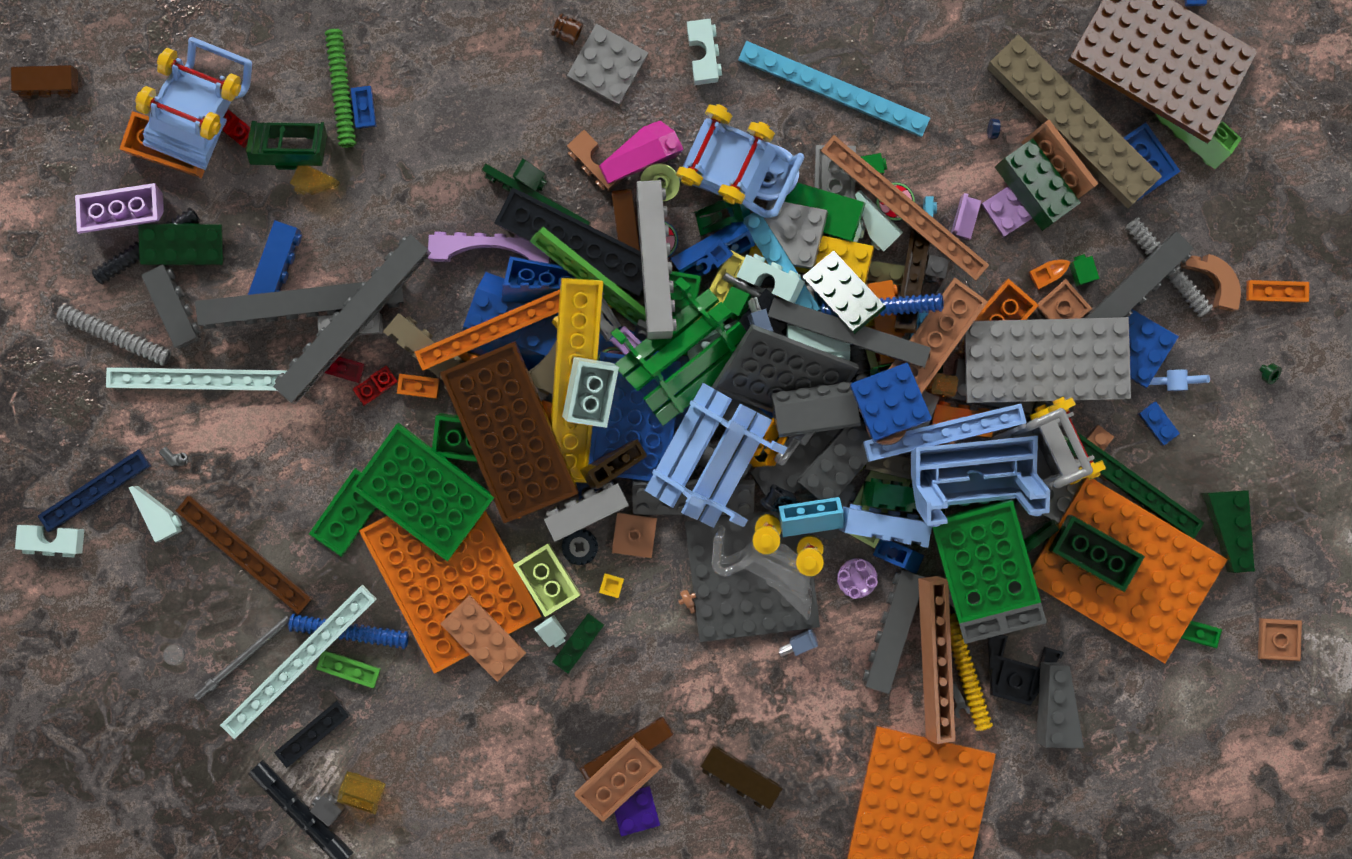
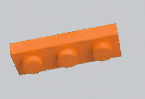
M1248 280L1246 283V301L1309 302V282Z

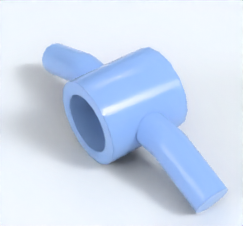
M1167 370V377H1153L1149 385H1167V391L1188 390V384L1209 383L1210 376H1188L1187 370Z

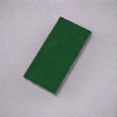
M1052 519L1024 539L1027 553L1060 530L1055 519Z

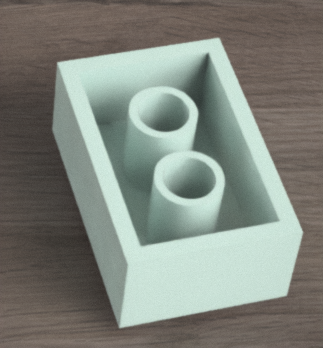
M574 357L562 417L567 422L607 428L619 367L610 362Z

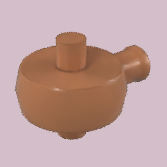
M687 589L680 592L682 599L678 602L680 605L685 603L686 607L693 614L696 612V608L692 599L696 598L695 593L690 595Z

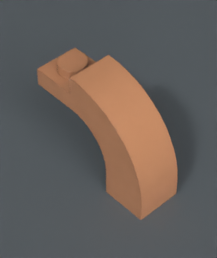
M1208 254L1203 256L1202 261L1201 257L1191 256L1185 263L1181 262V268L1201 272L1213 281L1215 286L1213 308L1231 312L1239 309L1241 299L1239 280L1233 269L1224 260Z

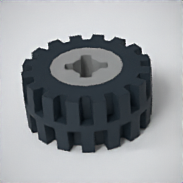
M580 529L564 537L562 542L564 557L575 565H585L591 562L598 551L596 537L585 529Z

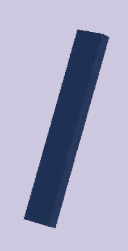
M138 449L39 514L38 518L47 532L50 533L151 467V464L142 450Z

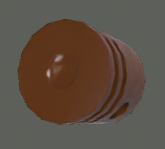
M561 13L553 26L551 35H556V38H560V40L574 46L581 34L583 23Z

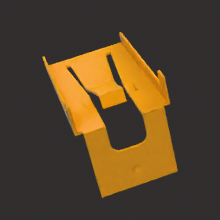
M774 417L763 439L770 443L779 436ZM788 436L779 437L777 443L784 445ZM760 443L749 463L752 464V467L775 466L777 462L774 461V458L778 452L767 447L764 449L768 454L766 460L759 462L754 456H759L765 446Z

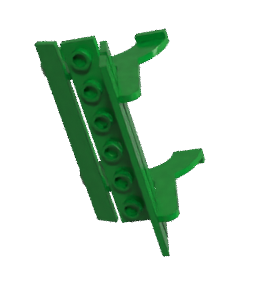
M682 277L677 279L675 284L690 304L672 317V319H676L677 330L673 331L671 339L647 340L646 338L634 348L618 328L611 332L612 336L621 345L624 344L629 353L615 363L619 367L618 371L622 376L626 377V380L637 391L652 379L658 382L659 386L643 399L663 426L676 415L684 412V409L690 405V401L694 400L702 383L712 387L737 348V344L746 334V330L739 321L725 332L723 322L733 315L732 311L722 302L718 303L719 299L710 289H707L694 299L689 292L692 287ZM714 329L719 333L720 337L663 381L664 378L661 374L663 370Z

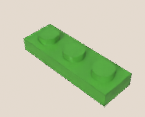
M325 650L320 656L316 670L374 689L381 668Z

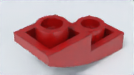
M227 109L223 117L227 121L222 130L245 148L248 144L250 127Z
M386 365L370 375L367 380L354 387L352 391L362 405L365 406L394 386L398 381Z

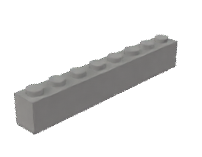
M661 180L637 181L636 197L647 340L671 339L673 331L677 330L676 319H672V312H675V301L671 300L670 293H673V281H669V274H672V263L668 262L667 255H670V243H666V237H669L668 224L665 225L664 218H667V206H663V200H666V190L662 188Z

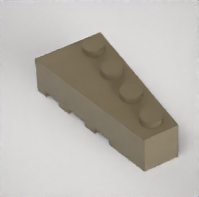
M398 313L383 332L392 337L397 344L406 351H409L417 359L415 351L434 344L435 342L431 339L433 335L425 328L422 331L417 328L416 325L418 323L410 316L405 318ZM456 356L428 369L442 380L440 372L457 366L464 361Z

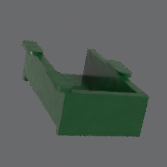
M252 121L246 149L250 165H275L277 170H296L298 166H323L328 137L324 122L319 124L257 123V121ZM279 137L278 148H267L269 139ZM283 138L313 139L312 149L281 148Z

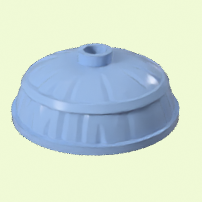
M778 146L780 149H782V150L785 151L786 153L792 155V154H791L790 152H788L786 149H784V148ZM775 155L764 178L769 179L770 182L763 180L756 198L766 201L777 200L794 164L788 163ZM799 171L792 183V186L788 194L795 188L798 182Z

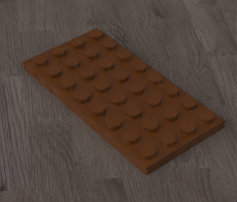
M516 341L440 372L491 495L495 497L493 500L503 523L579 493Z

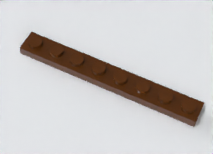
M188 495L175 510L298 615L301 614L313 599L192 496Z

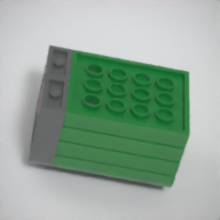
M1012 500L998 501L945 515L948 524L933 527L965 644L1047 623Z

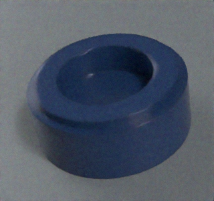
M991 118L989 120L987 128L989 139H997L999 137L1001 129L999 119Z

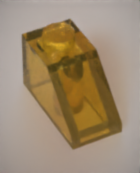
M298 166L290 181V184L295 187L294 191L304 196L306 193L314 195L334 188L340 183L336 178L310 166Z

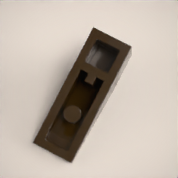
M635 439L596 459L582 468L580 472L590 488L599 489L646 458L647 454L639 440Z

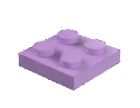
M1009 186L981 204L1002 237H1005L1032 219Z

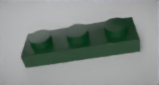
M588 613L552 662L569 674L605 624Z

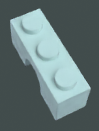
M711 18L688 21L689 46H701L706 51L703 59L692 61L694 85L716 83L719 76H722L721 64L716 62V56H719L718 44H714L713 37L717 36L715 24L711 25Z
M754 254L753 257L746 255L736 277L760 287L766 277L773 276L775 287L772 294L789 302H796L805 281L799 279L800 274L791 270L789 273L782 271L783 266L774 262L769 265L764 262L766 258Z
M17 525L15 549L22 550V554H35V551H42V555L55 556V552L62 553V557H75V554H81L83 550L84 529L58 528L56 539L50 543L44 537V526Z

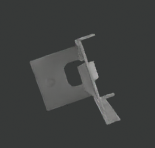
M602 296L600 332L606 342H608L612 336L611 332L621 327V324ZM603 313H604L605 316L608 318V320L612 323V325L604 318Z

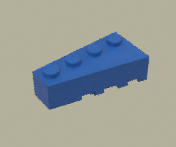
M510 256L501 302H532L560 290L561 278H576L559 265Z

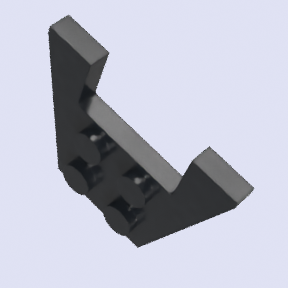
M998 635L988 638L990 695L1031 706L1039 693L1041 662H1057L1058 659L1062 658L1064 652L1044 646L1038 667L1003 657L1008 636Z

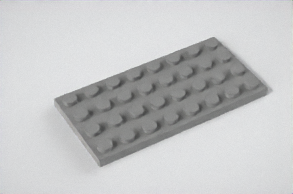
M1129 317L974 321L964 334L966 403L1054 401L1063 396L1065 400L1073 397L1074 401L1131 399Z

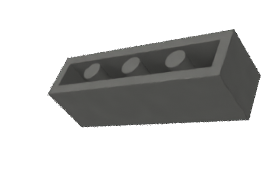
M161 265L141 274L174 348L182 349L201 340L200 333L202 332L200 326H198L197 322L194 323L191 317L193 311L189 304L184 302L183 297H185V294L174 280L176 275L173 269Z

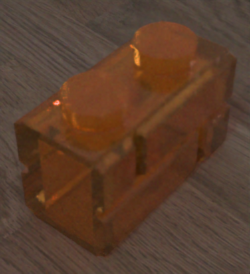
M936 373L925 390L939 398L949 399L956 395L959 379L956 376Z

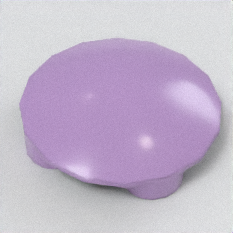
M854 558L848 560L840 567L837 582L840 589L845 595L853 599L868 596L878 584L875 568L864 559Z

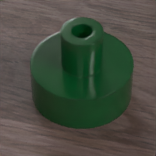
M1274 363L1268 366L1262 365L1259 369L1263 373L1262 380L1269 385L1275 383L1281 375L1282 368Z

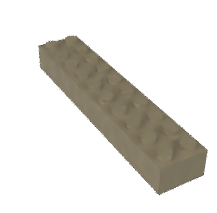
M1019 34L989 62L987 69L1042 124L1050 120L1085 167L1127 209L1162 177Z

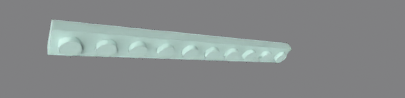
M107 368L106 388L277 391L273 387L276 384L275 380L281 373L285 374L286 371Z
M361 585L220 726L235 739L377 598Z

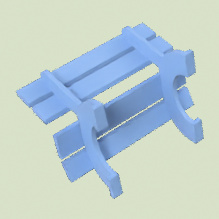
M702 383L694 400L690 401L689 404L691 406L658 467L652 471L653 476L645 491L674 508L683 492L687 500L681 511L682 514L696 520L701 515L699 521L714 528L722 512L731 516L729 521L744 527L748 520L725 506L760 443L784 455L787 447L773 440L770 443L763 439L772 420L757 412L752 421L756 411L742 404H739L731 420L727 421L722 418L732 399ZM721 422L727 428L693 491L685 486Z

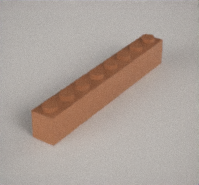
M937 576L918 578L926 739L936 744L954 742L955 721L947 579Z

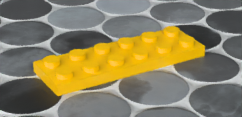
M822 236L815 265L832 251H835L866 284L874 246ZM757 245L750 248V256L753 257L754 254L764 257ZM794 266L797 272L801 274H806L811 270Z

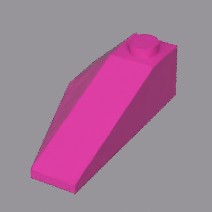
M657 121L642 127L601 163L599 167L607 184L643 171L653 164L663 163L676 158L684 149L676 132L662 121Z

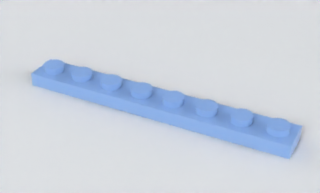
M1017 404L906 431L904 437L899 442L892 445H882L873 442L872 439L863 443L868 462L908 453L918 447L937 446L1025 424L1026 419L1022 404Z

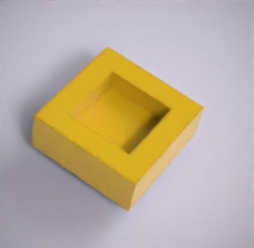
M605 573L599 593L619 598L624 578Z

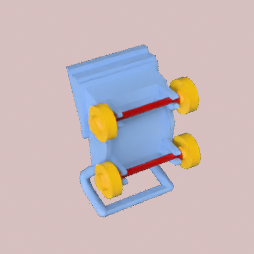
M190 37L188 39L187 62L185 66L182 60L177 58V51L166 48L158 56L157 71L169 77L161 87L158 96H156L155 89L145 86L138 92L135 102L138 112L148 114L151 111L149 122L143 133L144 146L206 170L221 131L227 121L223 117L234 98L237 99L245 96L249 90L252 61L197 38ZM196 46L244 65L242 85H240V76L232 73L227 78L220 76V80L193 70Z
M719 104L716 106L708 105L705 114L711 119L706 118L690 152L683 166L678 168L676 176L685 185L695 186L723 196V200L730 204H743L746 208L764 218L777 216L804 160V154L798 153L793 156L778 146L768 143L772 141L775 133L770 129L769 125L763 122H751L747 129L750 134L725 125L729 124L733 117L727 112L728 109ZM776 155L794 165L774 208L766 210L753 201Z

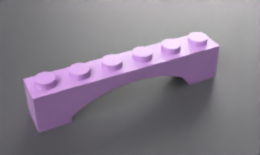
M434 232V235H429L428 250L431 254L428 259L432 262H450L453 256L472 249L499 248L520 254L528 260L550 264L549 256L531 242L517 235H514V238L506 237V234H494V237H486L484 233H474V236H466V233L455 232L454 236L446 235V232Z

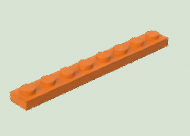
M560 290L415 351L422 371L558 313Z

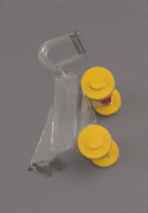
M765 514L759 517L756 522L753 540L743 550L730 556H725V527L719 525L713 541L712 568L714 572L725 577L744 568L766 579L768 585L777 589L808 620L811 615L812 589L809 584L810 577L818 574L824 564L822 541L814 535L802 537L797 544V555L788 546L780 544L781 526L779 519L775 515ZM720 562L723 564H732L734 562H737L727 568H722L720 565Z

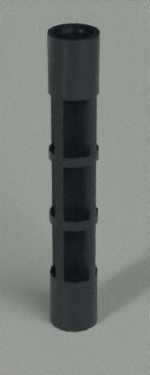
M264 760L259 762L248 773L330 859H348L354 853L324 822L310 812L311 809Z

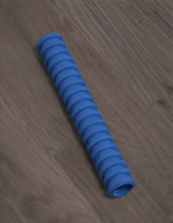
M938 293L936 296L935 294H931V296L925 294L924 297L922 295H918V297L912 295L911 298L909 296L905 298L899 296V299L887 297L886 300L880 298L886 307L880 313L881 316H885V314L891 316V313L903 315L904 312L916 314L917 311L919 313H923V311L929 313L930 310L932 312H936V310L942 312L944 309L943 295L941 293ZM824 302L822 312L838 317Z
M292 614L289 619L288 629L290 632L295 630L296 633L301 631L303 634L308 632L311 635L327 619L321 620V618L315 619V617L309 618L308 616L302 617V615L296 616V614ZM355 623L354 625L351 624L339 636V639L345 638L347 641L351 639L354 642L358 640L360 643L364 641V643L370 642V644L377 643L379 646L383 644V646L389 645V647L395 646V648L402 647V649H405L408 644L409 634L407 631L402 633L401 630H398V632L394 629L389 631L388 628L383 630L381 627L377 629L375 626L371 628L369 625L365 627L362 624L358 626Z

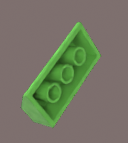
M1156 114L1163 125L1168 126L1177 138L1182 139L1191 151L1201 156L1205 164L1214 169L1232 154L1242 140L1240 136L1221 120L1211 141L1207 144Z

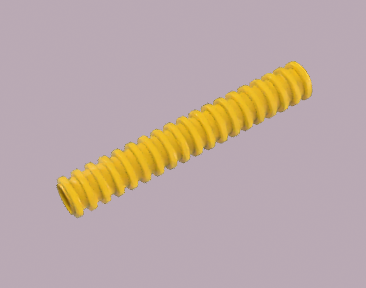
M951 613V652L954 653L952 656L956 659L954 663L957 664L956 669L959 670L958 675L961 676L960 682H963L962 688H965L964 694H967L965 698L969 701L967 704L971 707L970 712L973 713L971 717L974 718L975 730L984 731L990 729L993 723L990 722L991 717L988 716L989 711L986 710L987 705L984 704L985 698H982L983 692H980L982 688L978 685L980 683L976 679L978 675L974 673L976 669L973 668L974 663L971 662L972 656H969L970 650H967L968 644L964 643L957 614Z

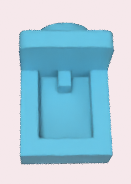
M925 196L923 199V210L932 217L933 214L937 213V202H934V196Z

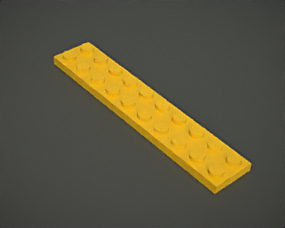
M561 278L551 427L574 481L587 483L580 470L589 465L592 425L567 422L562 415L574 357L597 360L603 281Z

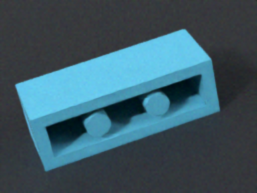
M836 497L779 506V521L783 537L843 528V509L840 498Z

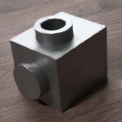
M929 255L925 273L927 281L933 283L942 282L946 277L949 259Z
M326 792L324 795H318L311 803L314 807L310 812L327 826H330L344 810L345 806L339 802L340 799L336 795Z

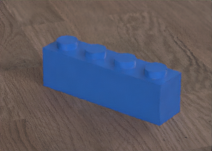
M274 220L248 295L278 292L281 290L282 284H285L288 279L289 273L287 270L289 264L292 265L295 259V247L299 246L301 242V230Z
M733 222L670 259L677 272L702 276L704 275V270L707 269V264L702 263L697 266L696 263L700 259L708 257L705 251L719 239H722L727 247L737 254L743 253L756 244L743 222ZM715 264L712 265V270L716 268Z

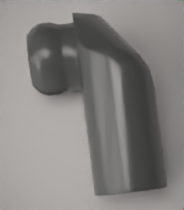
M167 446L159 451V454L170 466H184L188 463V455L186 453L173 454Z

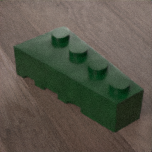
M871 478V482L864 481L861 505L919 513L916 509L912 483H910V487L902 486L903 482L891 481L890 484H884L883 479Z
M1249 490L1201 493L1214 527V534L1217 536L1220 545L1221 555L1228 559L1225 563L1227 572H1255Z

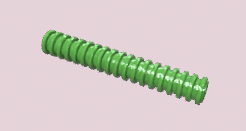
M329 29L325 31V36H327L325 41L328 42L326 44V47L329 49L327 50L328 60L330 61L328 65L331 67L329 72L332 73L330 75L332 79L331 85H333L331 90L334 91L332 96L335 98L333 99V103H335L334 109L336 110L334 114L337 116L335 121L338 122L336 124L338 128L337 134H339L337 139L340 140L338 146L348 148L356 145V141H354L356 136L353 134L355 129L352 128L354 126L352 122L353 116H351L353 112L350 110L352 105L349 104L351 98H349L350 92L348 91L350 87L347 85L349 80L346 79L348 77L346 73L347 67H345L347 63L344 61L346 56L343 54L345 53V49H343L344 43L342 42L344 38L341 36L343 31L340 29Z

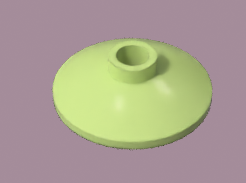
M653 164L647 167L641 175V181L659 180V177L665 180V182H661L662 188L666 190V200H663V202L674 198L680 188V179L676 176L677 172L666 164Z

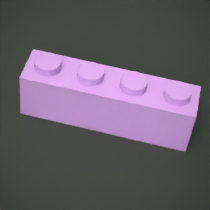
M155 183L75 196L78 234L156 222L160 220L164 212L163 193Z

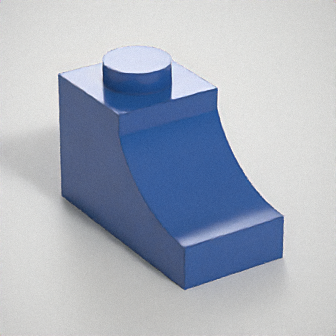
M882 539L879 540L873 553L874 556L914 574L917 573L924 555L893 541Z

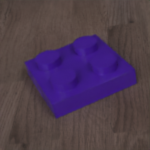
M650 785L639 788L615 811L621 836L660 826Z

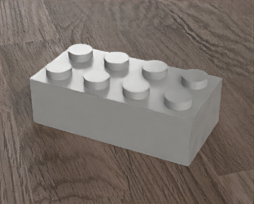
M611 480L596 492L594 489L583 493V498L576 500V498L568 500L564 504L565 507L561 509L554 507L546 511L544 521L555 542L629 505L618 482L613 483Z

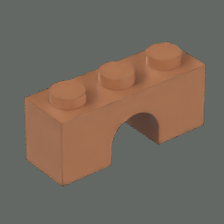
M583 130L567 145L569 150L567 154L574 162L578 160L583 165L581 169L588 176L591 174L594 176L596 185L602 191L606 189L610 192L624 178L607 184L599 165L595 164L591 159L592 154L599 148L598 143Z

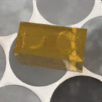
M347 771L338 792L337 802L376 814L384 796L386 784L377 779H370L358 773Z

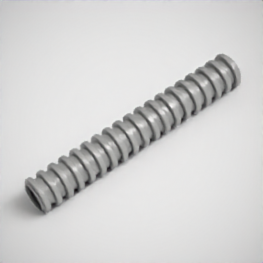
M1136 217L1125 226V230H1129V235H1133V239L1138 241L1137 244H1141V249L1146 250L1145 254L1150 255L1161 243L1156 241L1157 238L1152 236V232H1148V227L1143 226L1144 222L1141 223L1139 221L1140 218ZM1180 265L1176 266L1177 271L1169 277V282L1174 284L1173 287L1178 289V293L1181 292L1182 298H1186L1185 302L1190 303V308H1194L1193 311L1198 313V317L1204 316L1212 309L1213 305L1208 303V299L1205 300V295L1200 294L1201 290L1196 289L1197 286L1192 284L1193 281H1189V276L1184 275L1185 271L1180 270Z
M67 304L61 305L57 311V320H62L63 323H68L70 326L74 325L75 328H80L82 331L85 330L86 333H91L93 336L97 335V338H102L104 341L108 340L109 343L114 342V345H119L120 348H125L127 351L131 350L134 354L137 352L138 356L142 355L143 358H148L150 361L154 360V363H160L161 366L166 365L170 359L171 350H165V347H159L158 344L154 345L153 342H148L147 339L142 340V337H137L135 334L131 335L130 332H125L124 329L119 330V327H114L112 324L108 325V322H102L101 319H97L94 316L91 317L90 314L85 315V312H80L71 306L68 307Z

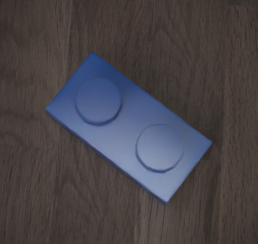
M372 87L351 88L356 129L377 127Z
M1156 401L1138 413L1162 446L1180 434Z

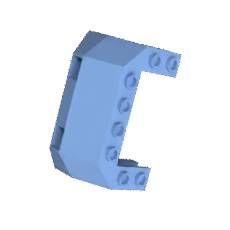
M1038 436L918 447L912 450L911 478L915 504L926 525L937 527L941 524H948V520L941 509L948 508L950 505L959 504L966 506L976 502L985 504L990 501H1007L1017 498L1029 515L1041 516L1044 513H1050V489L1037 474Z

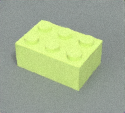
M550 543L513 565L545 617L581 595Z

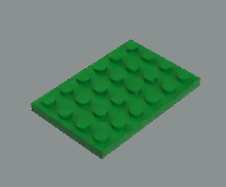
M400 423L395 425L351 487L446 561L450 560L495 498L488 490Z

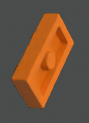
M399 374L397 394L438 399L440 379Z

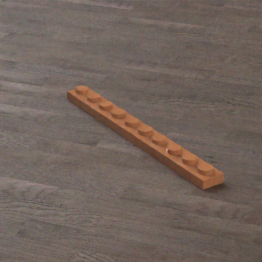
M835 135L822 148L821 152L972 279L976 281L989 266L981 257Z

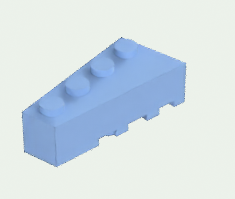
M850 504V507L843 506V528L839 529V531L866 537L875 536V538L888 541L894 539V541L910 545L912 542L921 547L928 548L932 526H927L924 520L919 519V515L907 513V517L900 516V512L888 510L887 514L881 513L879 508L869 507V510H862V506Z

